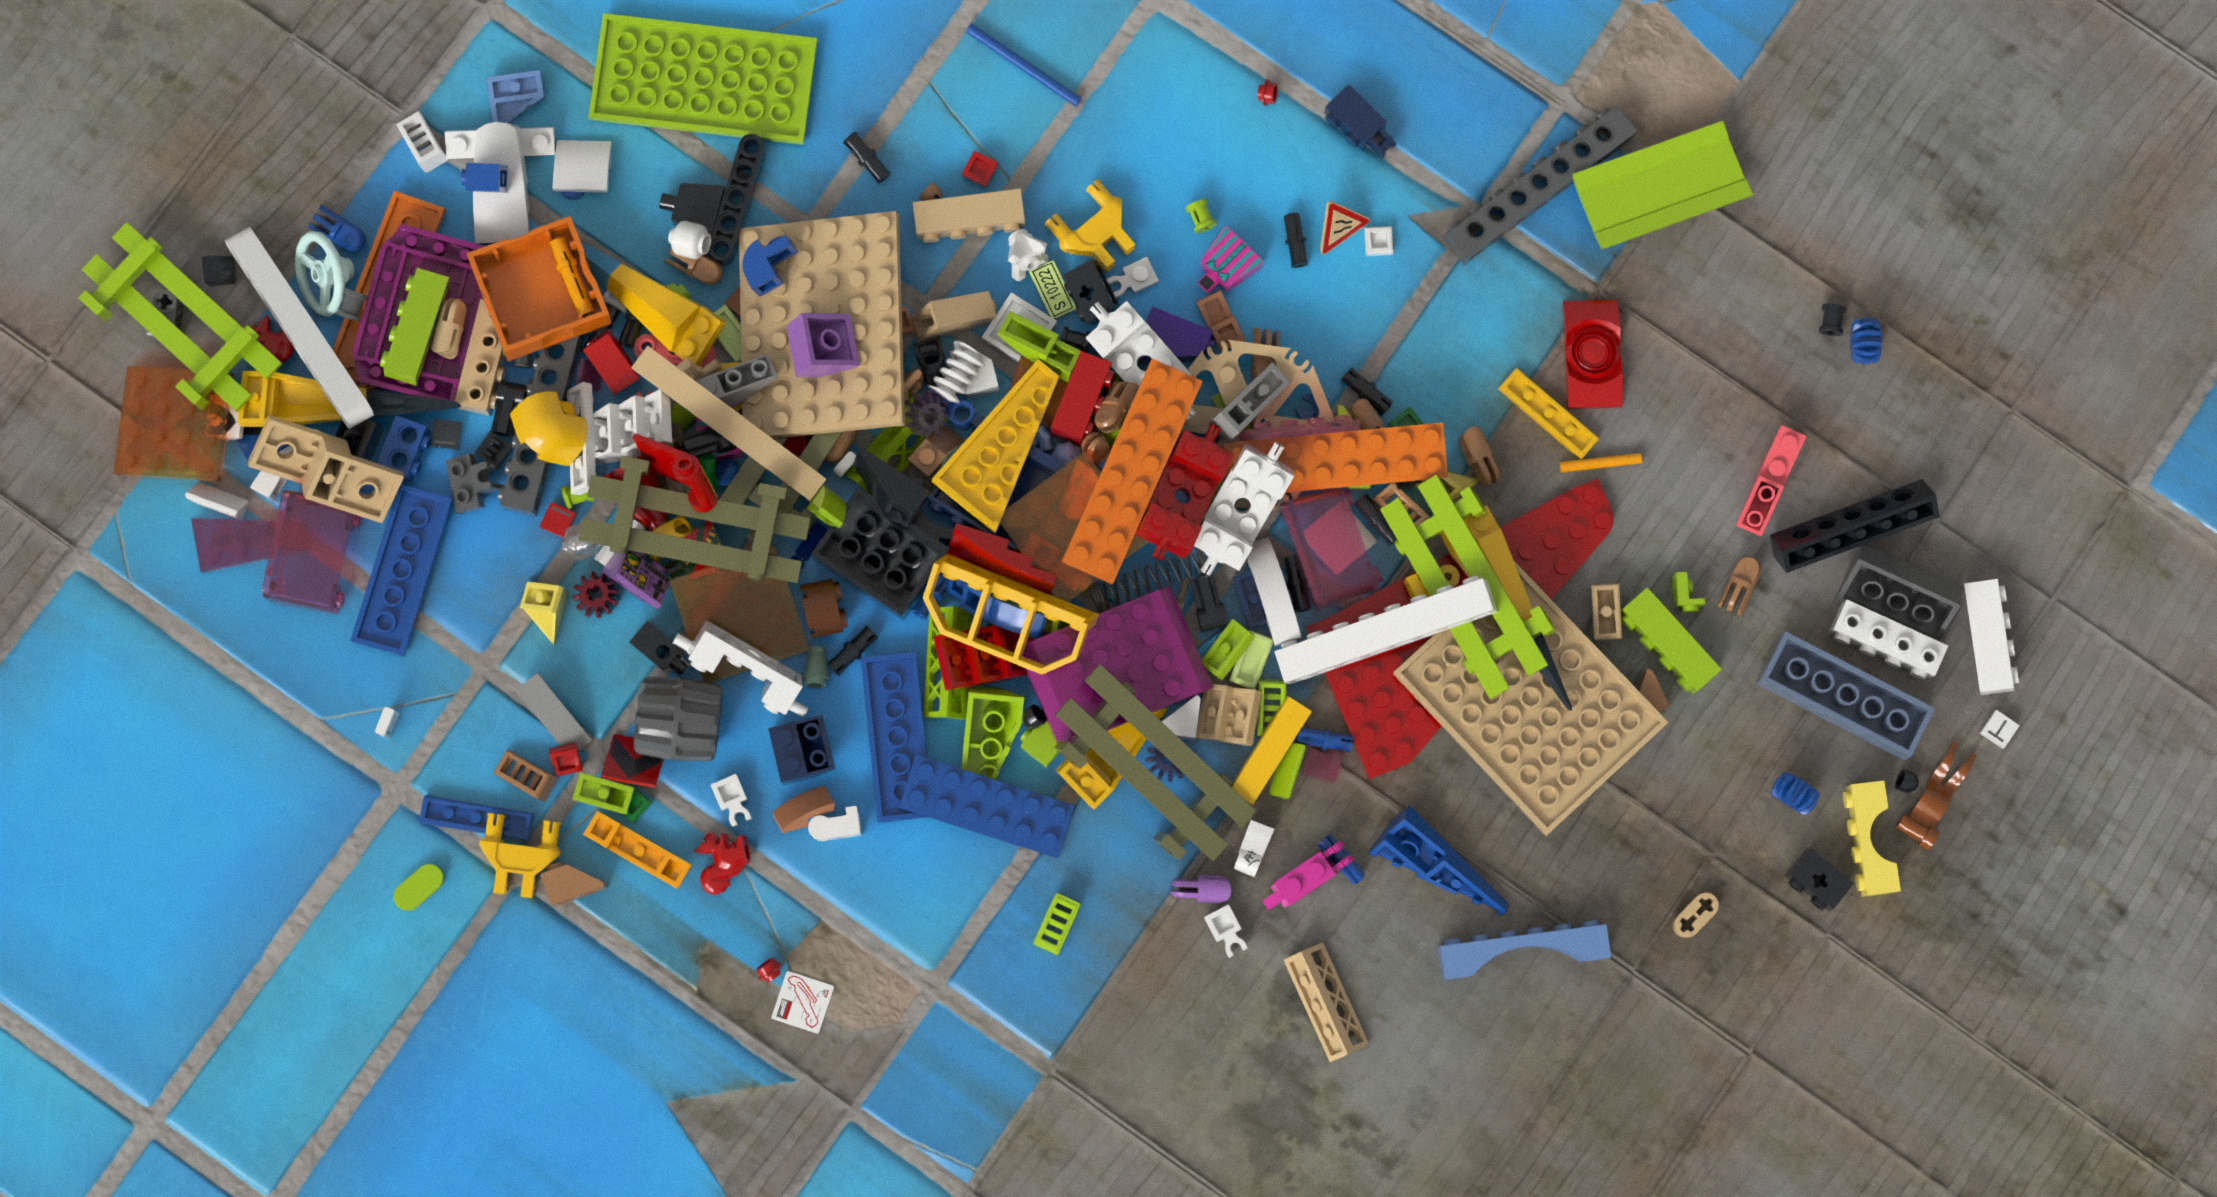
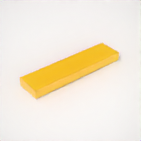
M1518 368L1498 388L1501 393L1578 459L1581 460L1600 439Z
M1289 696L1283 701L1231 786L1243 799L1252 805L1312 712Z

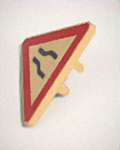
M1328 201L1326 203L1320 252L1323 255L1327 254L1369 224L1370 219L1334 201Z

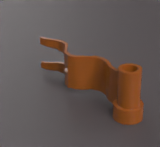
M1952 741L1942 762L1931 775L1923 795L1910 815L1903 814L1895 827L1917 840L1918 845L1926 850H1929L1937 840L1940 832L1935 827L1949 807L1954 792L1970 771L1977 756L1971 753L1961 768L1942 785V781L1954 759L1957 743Z

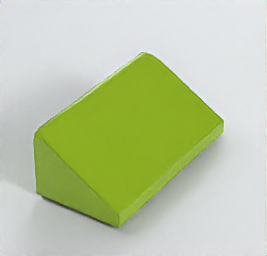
M1297 743L1290 745L1276 767L1269 789L1271 796L1284 800L1290 798L1306 749L1305 745Z

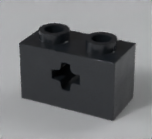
M1089 260L1063 275L1066 280L1064 287L1071 298H1075L1078 305L1076 312L1083 322L1086 321V323L1092 325L1100 322L1095 314L1090 311V308L1094 306L1101 313L1094 305L1097 302L1100 303L1108 314L1120 307L1098 261ZM1089 288L1094 290L1091 293L1092 299L1087 298V295L1090 294Z
M1811 848L1804 850L1784 875L1789 879L1788 884L1799 893L1804 891L1811 897L1810 902L1821 911L1824 909L1827 911L1833 910L1854 884ZM1820 876L1822 878L1820 884L1823 886L1814 887L1815 880L1812 877Z

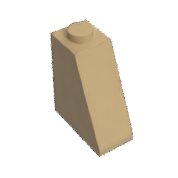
M989 291L930 301L911 318L918 344L933 341L938 336L943 338L987 325L996 317V305L994 300L991 299Z

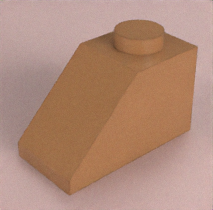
M945 423L928 436L908 458L909 465L931 482L932 478L941 469L942 462L947 454L954 448L961 446L965 440Z
M562 862L547 866V871L540 874L550 905L553 907L607 889L605 882L567 864L562 865Z

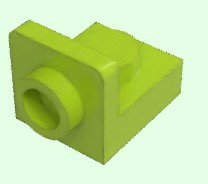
M1676 572L1671 576L1674 609L1682 608V613L1698 612V608L1704 606L1706 601L1705 598L1689 599V595L1693 594L1692 579H1688L1687 572Z

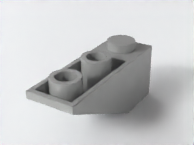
M768 354L695 381L733 408L776 380L778 376Z

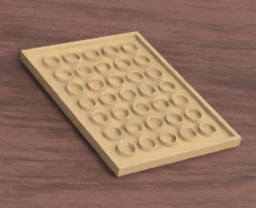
M897 211L741 228L739 234L741 363L768 354L778 376L776 380L742 401V416L771 438L904 426L899 214ZM786 235L795 244L798 253L775 265L784 284L760 297L751 289L743 272L742 261L745 251L757 239L764 246H767L772 239ZM801 313L850 314L860 366L823 377H796L786 325Z
M1514 561L1532 608L1534 609L1537 606L1543 607L1557 630L1556 633L1549 637L1544 636L1571 703L1572 711L1567 710L1539 671L1530 677L1528 676L1514 650L1495 661L1510 689L1490 699L1475 672L1470 674L1464 665L1463 659L1466 657L1450 629L1433 635L1397 668L1393 675L1540 831L1547 836L1669 722ZM1492 614L1471 621L1485 645L1504 634Z

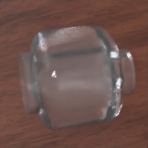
M581 523L568 527L565 531V539H562L564 552L567 555L570 554L578 561L597 555L603 546L578 541Z

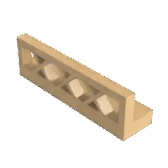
M1323 942L1284 959L1329 1062L1369 1045ZM1317 952L1321 961L1320 966L1315 964L1311 953ZM1325 979L1330 981L1333 987L1332 992L1327 990ZM1337 1004L1342 1007L1344 1018L1339 1016L1336 1010ZM1349 1030L1354 1033L1358 1042L1354 1046L1348 1036Z

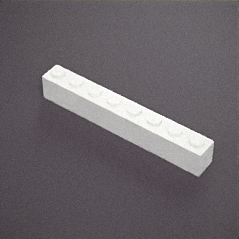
M1473 576L1463 580V585L1453 588L1452 585L1444 586L1436 590V595L1427 597L1426 594L1411 598V603L1401 607L1400 603L1393 604L1384 608L1385 613L1376 616L1374 613H1368L1358 617L1359 622L1351 625L1348 622L1339 623L1332 626L1333 631L1323 634L1322 631H1317L1307 635V640L1297 643V640H1292L1281 644L1282 649L1274 652L1284 683L1294 684L1497 613L1498 610L1488 580Z

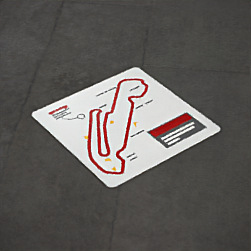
M787 971L771 1018L818 1034L834 986Z

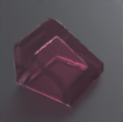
M580 358L576 385L582 382L592 384V392H600L602 377L590 360Z

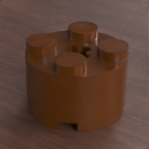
M833 578L801 584V592H807L802 594V601L808 629L815 630L810 631L811 639L844 632L843 628L848 627L845 608L839 609L838 601L842 600L839 581L833 582Z

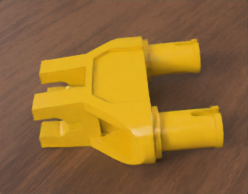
M1097 179L1093 182L1094 185L1090 184L1087 187L1086 191L1101 206L1098 213L1076 231H1072L1058 213L1052 216V220L1049 218L1044 225L1060 241L1059 248L1063 252L1093 257L1107 273L1115 266V260L1104 247L1113 240L1124 254L1128 256L1135 250V243L1121 228L1122 199L1117 196L1113 197L1101 181Z
M487 813L485 838L482 837L479 845L496 870L493 893L506 894L509 872L523 874L520 897L533 898L537 874L561 855V850L557 847L561 822L554 821L552 832L550 833L551 821L543 820L541 844L537 845V847L504 843V840H501L506 815L497 814L496 825H494L496 814Z

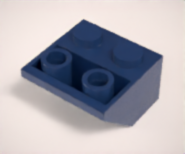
M823 715L768 728L780 781L783 785L811 779L835 770Z

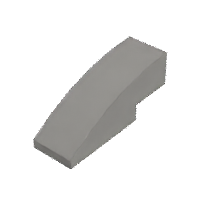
M536 673L516 689V692L560 746L576 742L580 752L593 741L541 675Z

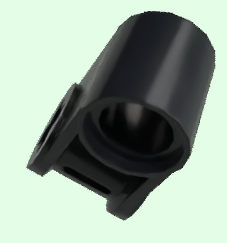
M939 336L935 337L933 341L921 344L913 343L924 381L927 385L937 386L933 380L934 377L944 378L940 373V369L942 367L946 368L945 355Z

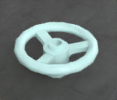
M309 231L300 238L295 254L296 279L300 291L310 309L319 316L330 317L341 307L344 300L343 291L345 283L354 277L353 263L349 258L339 256L332 241L322 232ZM312 242H317L323 247L327 254L325 259L317 260L307 253ZM306 267L311 269L312 280L320 287V302L310 290ZM334 285L333 297L330 302V289Z

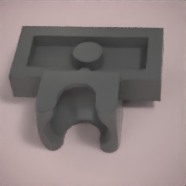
M465 454L446 460L456 514H464L484 508L482 494L500 490L501 484H493L488 480L489 474L498 469L496 463L481 462L476 464L475 454Z

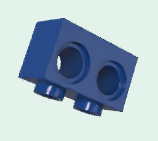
M395 415L377 464L403 472L404 479L412 482L413 477L418 476L422 468V461L420 459L423 451H427L431 445V430L425 425ZM417 431L415 441L411 443L405 442V436L408 432ZM401 456H406L407 464L403 468H396V460Z

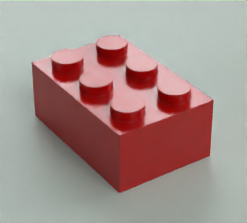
M1080 351L1051 426L1052 438L1063 442L1071 441L1074 445L1081 446L1083 439L1089 433L1094 432L1095 422H1093V419L1105 399L1103 393L1104 391L1109 392L1114 381L1113 376L1115 372L1111 371L1112 362Z

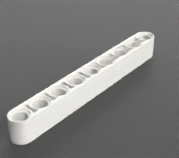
M248 227L226 239L225 243L231 254L348 429L374 416L365 397L252 229Z

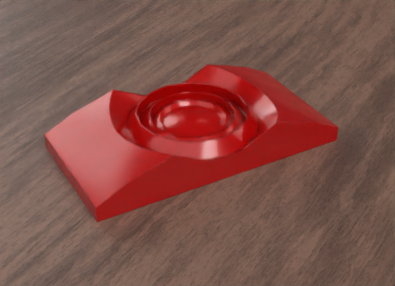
M1563 301L1567 409L1622 408L1623 370L1620 351L1621 327L1618 301Z

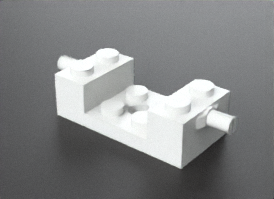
M1127 301L1116 311L1109 314L1099 302L1094 305L1101 313L1094 306L1090 308V311L1095 314L1100 322L1086 339L1105 360L1112 362L1111 367L1125 382L1137 383L1140 386L1146 372L1138 367V361L1143 356H1150L1159 362L1193 376ZM1191 408L1189 413L1194 416L1196 412ZM1188 414L1186 420H1189V419L1191 418V416H1190L1189 414Z
M1274 442L1267 455L1245 443L1200 524L1202 529L1194 546L1204 551L1208 556L1203 567L1200 569L1203 573L1206 572L1207 575L1211 576L1218 562L1226 563L1238 571L1241 569L1253 548L1256 536L1278 499L1281 500L1294 478V470L1277 461L1283 449H1285L1283 445L1280 444L1279 446V443ZM1239 498H1246L1250 501L1251 506L1247 511L1241 512L1235 508V501Z
M706 620L693 641L680 635V633L674 638L672 643L686 650L689 654L688 659L692 661L691 665L701 672L705 673L708 670L713 673L723 655L728 656L726 660L739 668L744 665L751 669V674L754 677L765 682L761 689V701L764 702L763 706L774 714L781 712L786 715L788 710H791L802 718L807 713L808 707L795 700L803 687L801 674Z

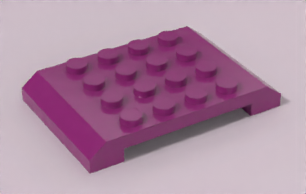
M1170 587L1159 589L1100 613L1096 625L1088 631L1080 657L1042 675L1025 668L1056 743L1061 739L1069 741L1075 734L1055 715L1069 697L1090 716L1104 701L1084 681L1098 664H1101L1120 683L1124 681L1136 691L1134 696L1152 713L1213 689ZM1067 626L1035 639L1025 645L1022 656L1043 665L1072 654L1080 631ZM1119 714L1106 731L1129 722Z

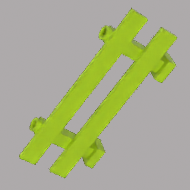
M126 222L114 234L112 239L127 251L129 255L114 270L96 254L81 270L99 287L92 294L85 290L78 299L105 322L113 315L109 308L116 301L196 374L189 383L181 379L175 386L187 399L203 411L210 403L205 397L213 390L230 407L238 412L252 395L237 383L228 372L243 357L268 380L282 363L256 340L260 335L248 325L244 328L239 325L159 251L163 247L151 236L146 240ZM145 270L150 272L226 342L212 358L131 286Z
M1435 475L1418 485L1419 490L1434 514L1431 518L1416 526L1400 498L1382 507L1380 511L1397 538L1394 541L1396 548L1402 556L1407 555L1430 596L1436 595L1437 589L1450 585L1426 544L1443 532H1445L1470 577L1478 576L1479 579L1484 578L1488 580L1498 610L1497 613L1492 615L1504 634L1485 645L1472 622L1451 628L1450 631L1466 657L1463 659V663L1470 674L1475 672L1490 699H1493L1510 689L1495 661L1514 650L1530 677L1548 666L1533 638L1542 633L1544 636L1549 637L1556 633L1557 630L1545 609L1541 606L1530 610L1533 617L1523 622L1464 520L1471 515L1479 519L1488 513L1475 490L1467 487L1460 492L1463 498L1453 503L1438 475Z

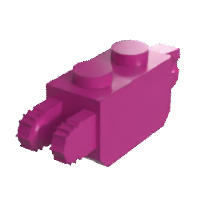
M1339 841L1324 852H1318L1274 882L1275 884L1271 886L1274 893L1262 901L1267 909H1272L1280 902L1284 908L1288 905H1293L1336 876L1339 870L1354 861V858L1350 855L1344 857L1338 864L1333 866L1327 858L1333 853L1340 851L1345 846L1343 842Z

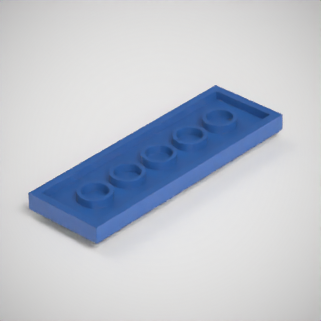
M403 484L400 485L353 630L351 642L395 655L406 656L453 505L452 498Z
M916 652L862 657L861 665L878 823L929 818L898 808L915 755L927 758Z
M915 755L898 808L1058 858L1075 805Z

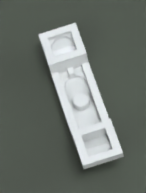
M1268 537L1254 541L1253 548L1246 559L1254 577L1274 645L1300 639L1301 634L1270 539Z

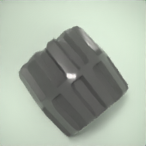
M683 677L643 678L640 684L638 711L635 718V752L640 755L673 761H712L716 755L723 695L721 686Z

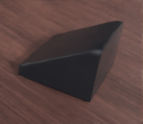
M233 256L202 257L204 282L208 287L236 283Z

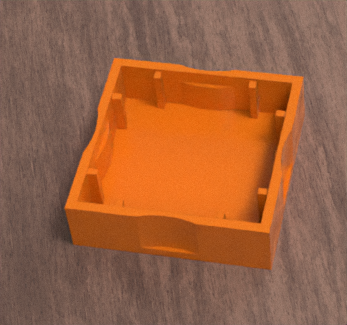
M571 216L535 228L523 236L502 240L466 253L507 361L611 324L609 312L586 260L583 246ZM565 237L572 257L578 262L577 270L593 309H595V314L585 318L582 317V314L578 315L562 274L557 272L556 265L558 264L551 247H549V243L554 239Z

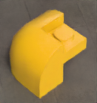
M546 391L531 395L520 402L510 413L520 443H526L533 451L538 453L537 459L569 466L584 447L587 438L586 418L576 415L573 403L560 401L557 392Z

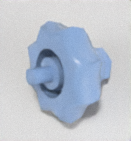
M1039 426L1032 445L1044 453L1050 450L1052 447L1050 441L1051 430L1048 427Z
M1071 441L1064 444H1056L1055 450L1050 454L1051 457L1067 465L1070 471H1073L1077 459L1084 461V457L1081 454V446L1074 445Z

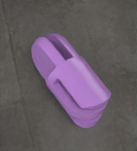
M1198 875V879L1177 878L1173 879L1170 884L1176 887H1197V889L1170 890L1174 897L1197 898V902L1221 903L1227 901L1231 895L1230 882L1226 877L1220 875Z

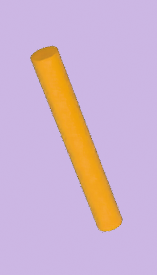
M1641 453L1564 461L1559 462L1560 473L1641 464L1642 455Z

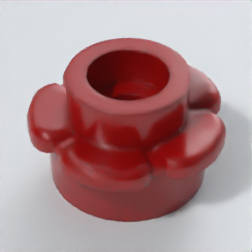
M1266 79L1264 84H1260L1258 87L1257 98L1259 101H1262L1263 106L1276 103L1278 95L1277 83H1272Z
M774 957L763 962L755 970L760 976L758 980L762 981L765 979L767 982L774 980L781 974L779 970L781 963H777Z

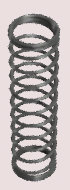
M1196 547L1197 561L1192 552L1189 554L1200 575L1203 576V572L1200 569L1207 559L1204 552ZM1188 555L1186 556L1187 565L1182 557L1175 556L1177 570L1168 557L1165 559L1166 572L1160 562L1155 561L1156 577L1152 569L1146 564L1144 566L1146 581L1139 569L1135 568L1134 578L1136 586L1127 572H1124L1125 588L1117 576L1114 580L1115 593L1111 585L1107 582L1106 584L1118 605H1120L1116 580L1121 586L1128 601L1131 600L1126 575L1137 596L1141 597L1136 571L1148 593H1151L1147 568L1158 589H1162L1157 568L1158 564L1168 585L1172 587L1168 561L1179 582H1183L1178 557L1185 567L1189 578L1192 580L1193 576ZM1103 581L1105 597L1096 583L1089 585L1098 612L1103 611L1099 594L1108 609L1110 608L1105 581Z

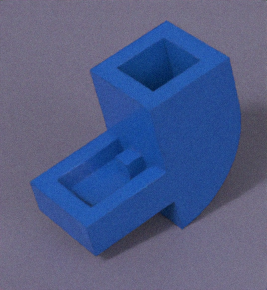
M786 235L772 239L767 246H764L757 239L745 251L742 261L743 272L751 289L760 297L784 284L775 265L798 253L795 244Z

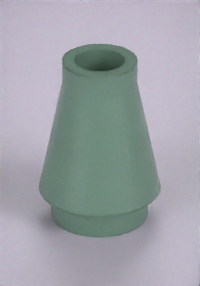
M821 646L809 647V655L802 675L805 687L813 689L826 687V682L829 681L825 655L826 648Z

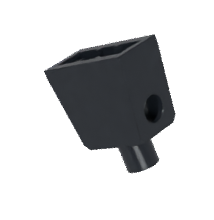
M681 183L677 196L662 193L659 209L673 212L671 220L674 226L681 221L701 224L707 228L708 233L712 236L725 187L721 185Z
M646 621L629 642V644L662 671L668 667L680 677L690 666L685 659L678 655L681 648L673 644L668 637L649 621ZM663 646L669 651L668 657L664 659L656 653L657 648Z

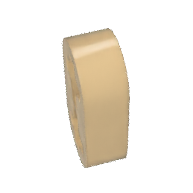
M1701 893L1694 897L1673 920L1672 926L1676 935L1682 938L1694 936L1718 911L1719 903L1717 898L1711 893ZM1700 899L1703 901L1709 899L1711 901L1709 905L1711 908L1710 912L1705 910L1700 915L1696 913L1701 907ZM1693 916L1695 920L1690 924L1692 931H1681L1682 923L1680 920H1688Z

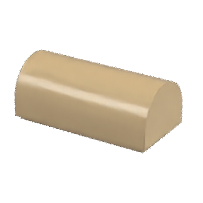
M1620 584L1591 585L1594 640L1599 642L1622 640Z

